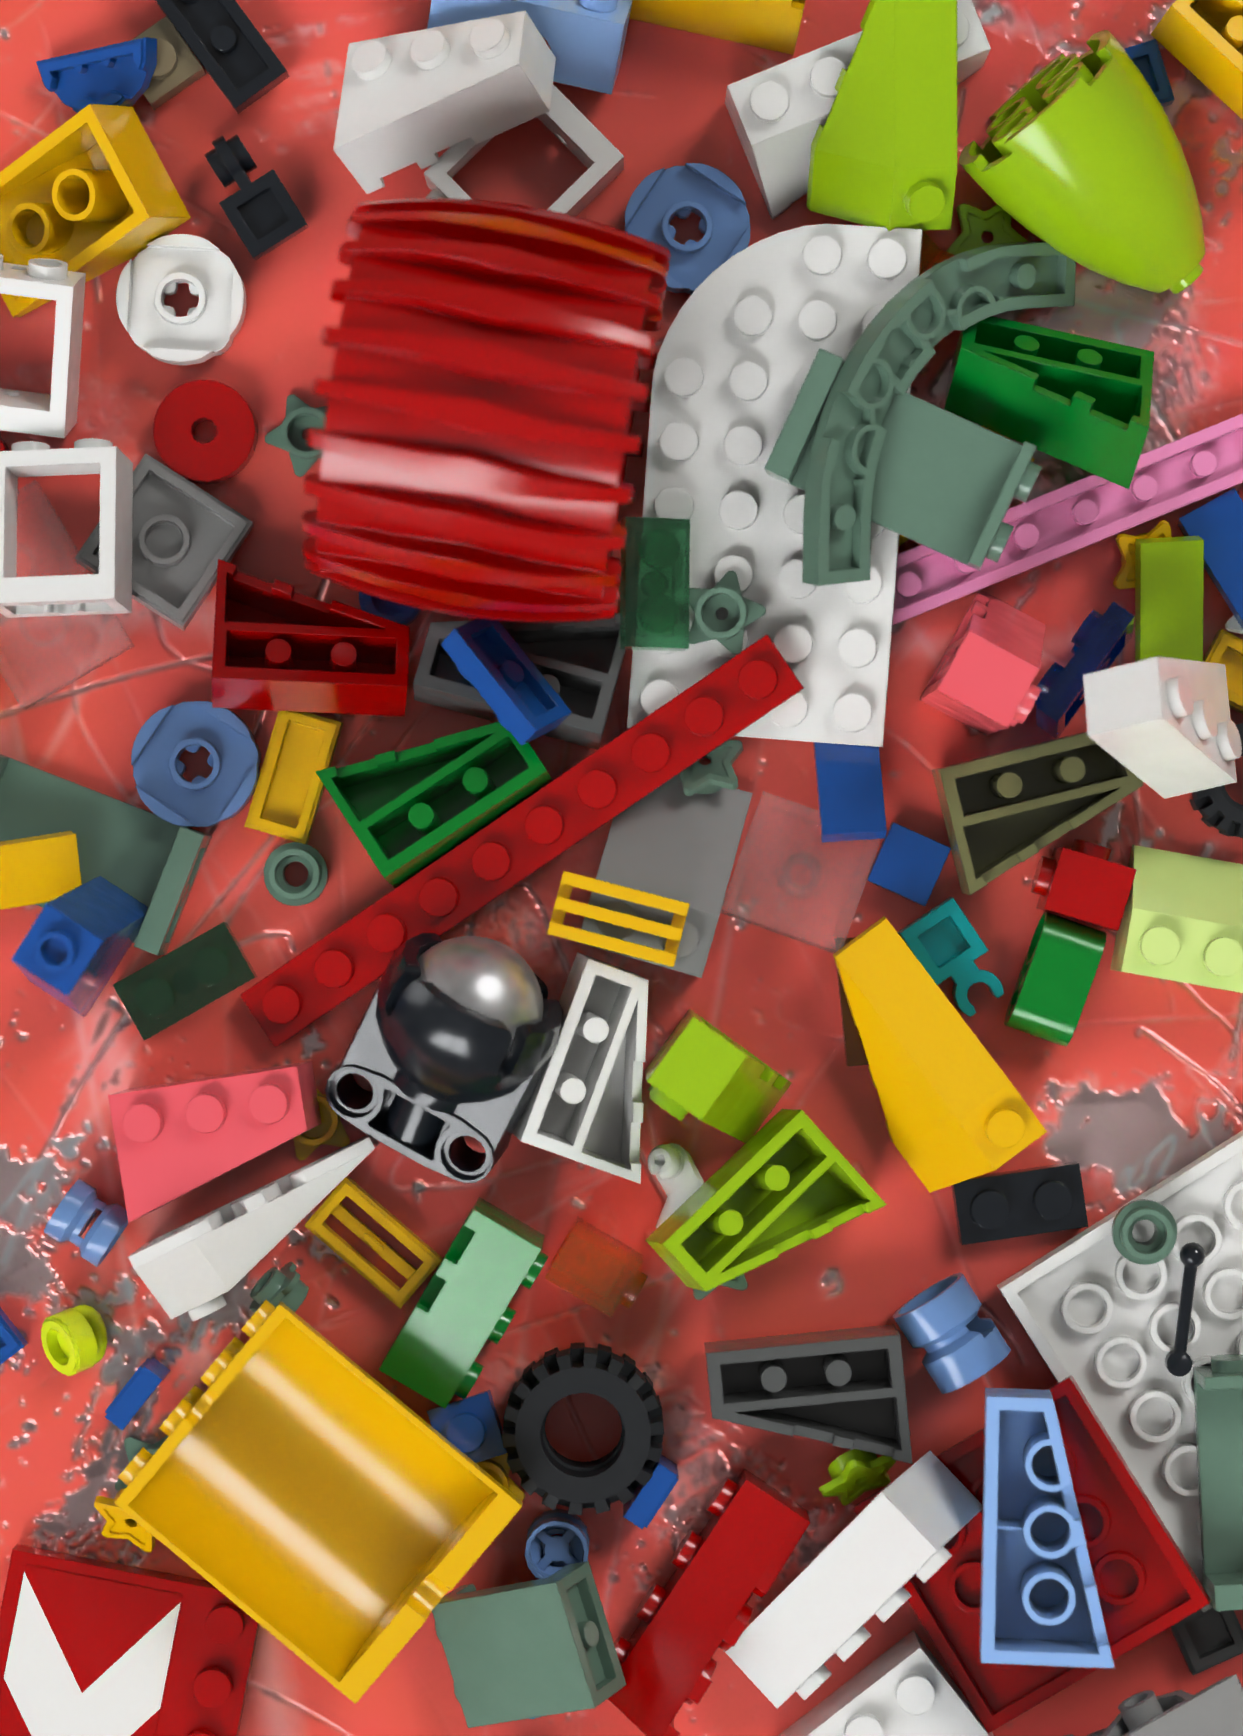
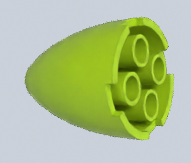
M1103 30L1093 34L1086 42L1091 50L1080 57L1075 53L1067 57L1063 54L1059 55L1022 85L989 117L993 121L986 129L989 137L980 147L975 141L965 146L959 157V164L996 204L1026 230L1043 242L1048 243L1064 256L1091 271L1122 284L1154 293H1161L1170 289L1173 294H1177L1190 286L1201 275L1203 267L1199 263L1206 252L1202 214L1194 181L1181 144L1159 100L1141 71L1110 31Z

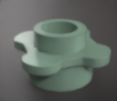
M289 1262L280 1271L276 1267L269 1269L253 1287L250 1297L254 1300L249 1309L255 1313L267 1299L275 1307L282 1301L295 1312L306 1298L309 1287L300 1280V1274L295 1271L297 1266L293 1262Z

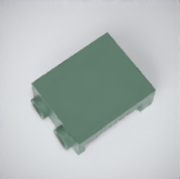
M589 1561L566 1565L548 1578L476 1590L474 1584L462 1585L445 1595L432 1610L436 1634L443 1645L454 1681L455 1696L461 1704L468 1728L596 1708L626 1686Z

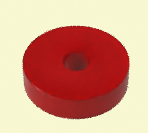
M193 380L176 387L163 399L155 414L153 437L158 454L171 470L194 483L215 484L234 477L248 464L257 444V423L250 406L236 390L214 380ZM204 421L213 422L217 429L216 436L208 443H200L196 441L194 436L195 428Z

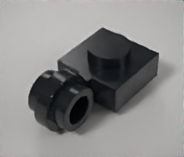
M237 134L227 141L222 135L212 142L215 148L204 155L224 187L236 181L241 189L219 204L255 261L309 228L274 170L251 182L247 174L256 169L257 166Z

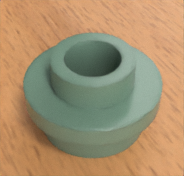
M292 842L279 846L270 854L264 866V882L269 893L276 900L286 905L301 906L314 901L321 895L327 884L328 869L326 862L319 851L308 844ZM292 862H301L308 870L306 882L298 887L290 885L285 878V870Z
M1140 1199L1126 1204L1118 1211L1112 1223V1239L1116 1249L1127 1260L1136 1264L1149 1265L1163 1260L1172 1251L1177 1240V1225L1174 1217L1167 1208L1152 1200ZM1141 1220H1150L1154 1225L1152 1238L1142 1243L1135 1241L1132 1235L1134 1225Z

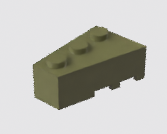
M1087 731L932 770L961 892L967 895H972L996 877L1018 863L1024 862L1038 853L1040 849L1070 830L1076 829L1143 786L1141 779L1090 739Z

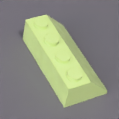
M1132 845L1128 867L1137 870L1121 924L1116 934L1110 970L1243 993V864Z

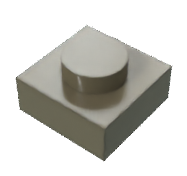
M167 16L133 39L144 37L157 39V65L149 87L143 93L154 110L206 74Z

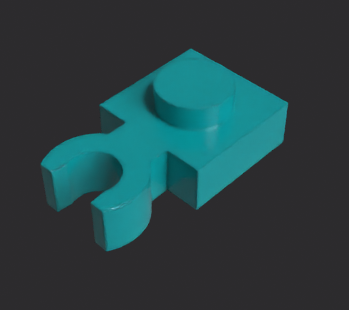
M953 897L947 898L898 932L937 985L947 978H951L954 983L952 989L954 1003L964 1014L971 1017L977 1013L967 997L968 989L974 983H985L991 994L996 998L1004 994L1000 980L991 972L978 969L974 963L975 959L989 950Z

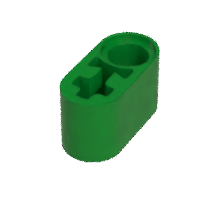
M1045 911L1037 925L1008 1005L1004 1025L1066 1047L1074 1034L1103 954L1107 934Z

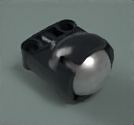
M436 933L419 934L406 940L393 953L339 1067L327 1080L325 1088L327 1101L332 1110L349 1123L424 1167L462 1183H475L486 1177L508 1148L511 1135L558 1045L563 1009L558 1000L547 999L548 989L546 984L532 971L527 962L507 945L479 936H461L442 941ZM353 1073L366 1078L371 1084L373 1091L364 1090L357 1085ZM464 1136H470L478 1140L485 1149V1153L472 1150L465 1142Z

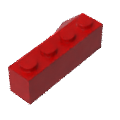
M745 1468L735 1482L726 1477L718 1486L706 1507V1510L713 1515L701 1533L697 1534L690 1530L683 1538L670 1561L677 1566V1569L664 1588L655 1583L644 1596L635 1613V1616L642 1621L630 1639L627 1641L619 1636L614 1642L626 1686L608 1699L646 1736H679L680 1732L674 1729V1718L684 1702L688 1705L692 1703L698 1705L712 1683L710 1678L717 1665V1661L712 1659L715 1651L719 1647L726 1652L730 1647L735 1646L746 1628V1624L753 1611V1608L747 1604L753 1594L760 1598L767 1594L811 1523L806 1509Z

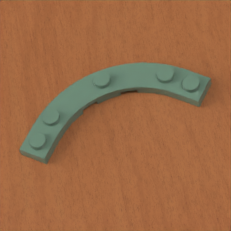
M1043 241L1008 242L985 245L965 251L934 265L912 280L869 323L849 352L832 385L821 413L811 448L805 485L803 515V583L821 586L870 580L873 488L877 464L887 434V430L881 425L895 395H905L918 373L936 354L933 347L954 330L964 331L988 317L1003 312L1030 308L1074 306L1075 261L1059 253Z

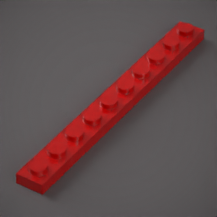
M765 635L240 994L241 998L274 1047L280 1046L383 976L393 953L406 940L422 933L443 935L804 689L803 685L770 636Z

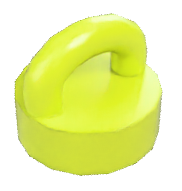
M78 1305L47 1317L42 1324L41 1340L43 1349L52 1366L62 1374L71 1376L93 1367L105 1355L108 1343L106 1326L100 1313L89 1305Z

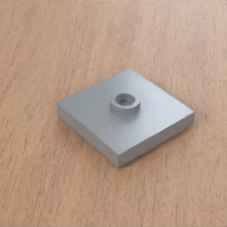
M146 453L133 471L132 598L184 631L217 583L218 559L230 563L254 525L251 520ZM99 523L75 557L76 563L94 574H99Z

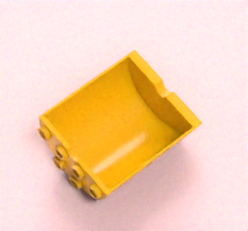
M266 1299L241 1329L250 1337L246 1344L235 1336L200 1378L209 1387L206 1392H203L194 1385L159 1427L168 1437L157 1451L152 1455L143 1447L118 1476L127 1487L114 1503L356 1704L423 1625L440 1600L456 1586L521 1509L523 1502L282 1301L275 1307Z

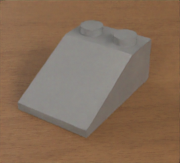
M678 774L613 818L596 879L689 903L690 906L674 967L606 949L602 950L702 978L753 793L740 789L722 788L711 794L695 793L692 796H686L683 793V784ZM595 892L591 893L588 903L666 925H671L674 914ZM584 917L581 928L663 951L667 940L664 937Z

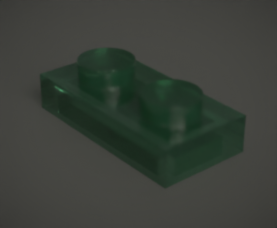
M625 517L621 520V526L626 528L627 536L625 546L621 549L620 649L687 650L689 649L690 519Z
M223 922L117 982L113 987L144 1040H147L258 976L227 922Z

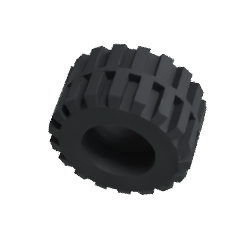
M585 1342L571 1343L569 1349L559 1351L558 1347L545 1352L544 1358L537 1363L532 1361L524 1369L518 1382L515 1381L509 1394L502 1431L503 1447H506L508 1454L507 1463L512 1474L517 1472L520 1476L521 1487L530 1496L534 1492L543 1497L542 1504L553 1510L559 1504L569 1507L568 1514L582 1515L584 1508H595L596 1514L610 1511L611 1503L620 1500L622 1504H625L635 1497L634 1490L640 1484L645 1487L653 1476V1467L656 1462L660 1461L663 1450L664 1427L662 1407L659 1395H656L653 1389V1382L647 1373H642L635 1366V1361L626 1354L620 1357L612 1353V1347L598 1344V1348L585 1347ZM576 1393L594 1394L606 1399L617 1409L621 1419L622 1432L617 1446L609 1454L594 1461L580 1462L562 1456L550 1445L545 1432L546 1418L551 1407L566 1396Z

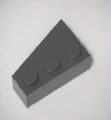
M894 1324L704 1343L712 1418L784 1435L802 1436L832 1443L833 1446L853 1450V1448L889 1456L893 1460L913 1464L901 1337Z

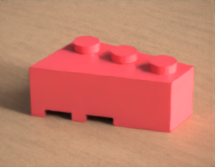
M979 590L919 700L985 736L1008 729L1010 725L1015 727L1018 722L1022 724L1041 692V689L1033 685L1032 682L1040 669L1046 624L987 592Z
M312 1061L138 1087L108 1095L128 1223L322 1124Z

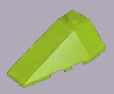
M870 0L860 24L863 32L848 69L842 68L834 87L838 93L825 125L819 124L811 144L806 207L812 212L865 226L886 227L888 231L894 228L922 229V231L951 230L957 176V0Z

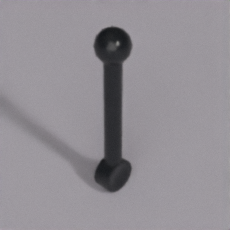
M1194 1242L1185 1244L1180 1251V1260L1184 1264L1176 1336L1174 1350L1170 1351L1165 1358L1167 1370L1172 1375L1178 1377L1188 1374L1192 1368V1360L1186 1351L1197 1267L1203 1263L1205 1258L1203 1247Z

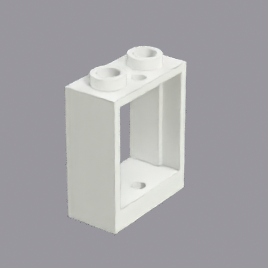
M553 84L550 111L537 118L588 170L547 210L577 216L624 170V155ZM470 137L450 146L439 157V162L431 165L424 172L427 186L432 190L425 198L473 200L452 177L492 138L476 145Z
M0 254L1 294L56 300L51 394L0 388L1 431L65 438L77 423L86 273L68 271V264L64 261L35 258L30 259L27 266L4 263L3 255Z
M97 438L79 439L74 442V448L50 449V445L42 442L21 441L13 443L11 451H0V614L6 618L132 613L133 463L117 446H113L111 441ZM100 474L99 574L16 577L18 477Z

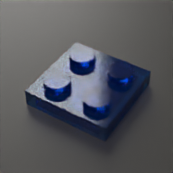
M1113 601L1104 615L1093 610L1087 616L1071 641L1075 644L1071 650L1074 656L1065 668L1055 662L1037 685L1041 689L1035 705H1037L1036 725L1055 739L1060 737L1085 702L1083 675L1111 667L1132 638L1135 619L1133 614Z

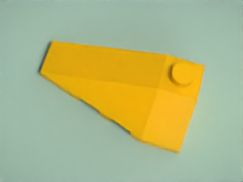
M885 916L833 954L851 1015L858 1029L868 1060V1069L872 1082L877 1089L890 1139L930 1193L997 1170L1047 1132L1019 1092Z

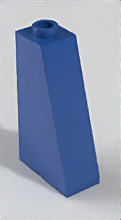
M98 876L46 903L11 960L31 983L84 1017L88 1014L137 937L149 907L102 876Z

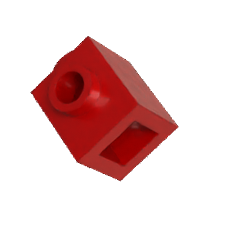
M1074 839L1071 849L1057 847L1054 848L1052 858L1041 857L1034 875L1031 893L1040 895L1037 909L1107 930L1118 931L1137 869L1108 861L1111 853L1109 848Z

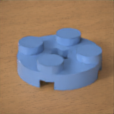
M685 163V166H673L666 170L664 167L652 172L637 186L626 207L625 232L666 247L670 251L666 291L688 293L691 295L714 270L749 246L750 215L741 190L730 177L709 165ZM691 212L697 214L701 218L698 229L705 234L699 242L689 239L685 244L675 241L676 229L670 225L671 220L675 216L685 220Z
M184 701L157 711L141 727L132 747L131 765H133V777L141 800L158 817L178 826L212 827L234 817L250 801L260 775L261 752L250 728L234 712L227 708H212V702ZM201 747L206 748L210 752L207 763L213 768L211 774L207 778L197 775L192 782L187 781L182 776L186 766L179 760L181 754L185 750L197 753Z

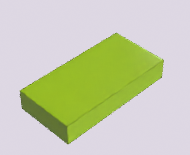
M1200 536L1135 539V662L1157 656L1203 662L1204 539Z

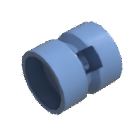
M962 1273L953 1274L928 1287L906 1302L893 1315L912 1348H924L926 1350L922 1363L942 1394L960 1389L978 1379L998 1365L1011 1351L992 1319L978 1317L977 1313L982 1303Z

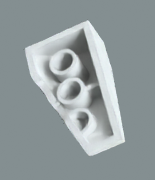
M367 1135L145 1243L128 1258L134 1270L171 1319L185 1312H188L192 1322L203 1318L227 1305L222 1294L229 1292L380 1143L378 1140Z

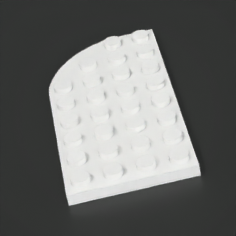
M816 224L779 232L752 244L719 266L695 289L679 310L666 333L657 355L652 378L627 728H631L736 656L716 639L697 644H690L688 642L687 636L694 622L695 613L684 596V591L687 588L712 589L728 571H734L738 577L742 597L761 604L766 609L765 615L744 627L742 651L765 635H769L804 687L802 691L735 736L883 747L900 534L871 522L870 580L821 586L803 583L805 491L768 475L764 468L819 348L843 358L845 362L849 352L875 316L897 293L920 275L922 229L894 228L888 231L886 227ZM911 385L906 391L908 394L911 392ZM724 607L719 608L716 612L717 618L720 620L726 619L728 617V610Z

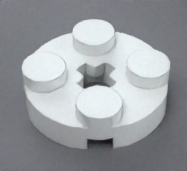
M189 234L166 235L148 243V247L139 252L133 261L130 259L123 268L116 291L119 319L134 343L156 360L172 365H194L227 352L233 343L234 337L242 327L247 306L244 282L230 258L210 241ZM178 284H189L190 293L199 297L197 307L189 308L187 316L176 317L175 309L165 305V296L176 294Z

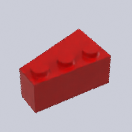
M218 559L211 674L212 708L405 717L410 627L335 600L331 604L295 592V586L276 579L274 584L239 572L237 571V565Z

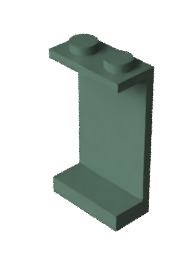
M819 348L765 465L764 470L768 475L805 491L811 448L832 385L844 364L843 358ZM896 394L881 425L887 430V434L877 464L873 488L871 522L980 571L985 558L998 563L1014 528L1003 522L1013 498L1026 503L1041 471L1042 466L1031 462L1037 446L1024 441L1023 445L1016 443L911 394Z
M0 754V841L65 831L74 832L77 838L82 885L98 876H102L149 907L140 931L133 941L134 947L157 956L166 954L212 836L189 827L169 823L156 814ZM40 903L36 905L44 907L46 903Z
M1226 1354L1211 1357V1366L1193 1367L1203 1588L1210 1597V1605L1215 1611L1243 1610V1355Z

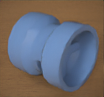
M78 1179L54 1211L44 1229V1233L59 1243L69 1241L79 1247L81 1257L98 1267L128 1225L127 1212L118 1203L108 1205L98 1199L96 1189L83 1180ZM100 1211L101 1214L93 1223L84 1239L81 1238L82 1234L85 1232V1230L87 1229V1227L89 1226L97 1212Z
M555 1509L545 1511L534 1519L528 1529L525 1558L528 1568L538 1579L548 1578L566 1565L588 1561L589 1535L587 1527L579 1516L568 1514L569 1510Z

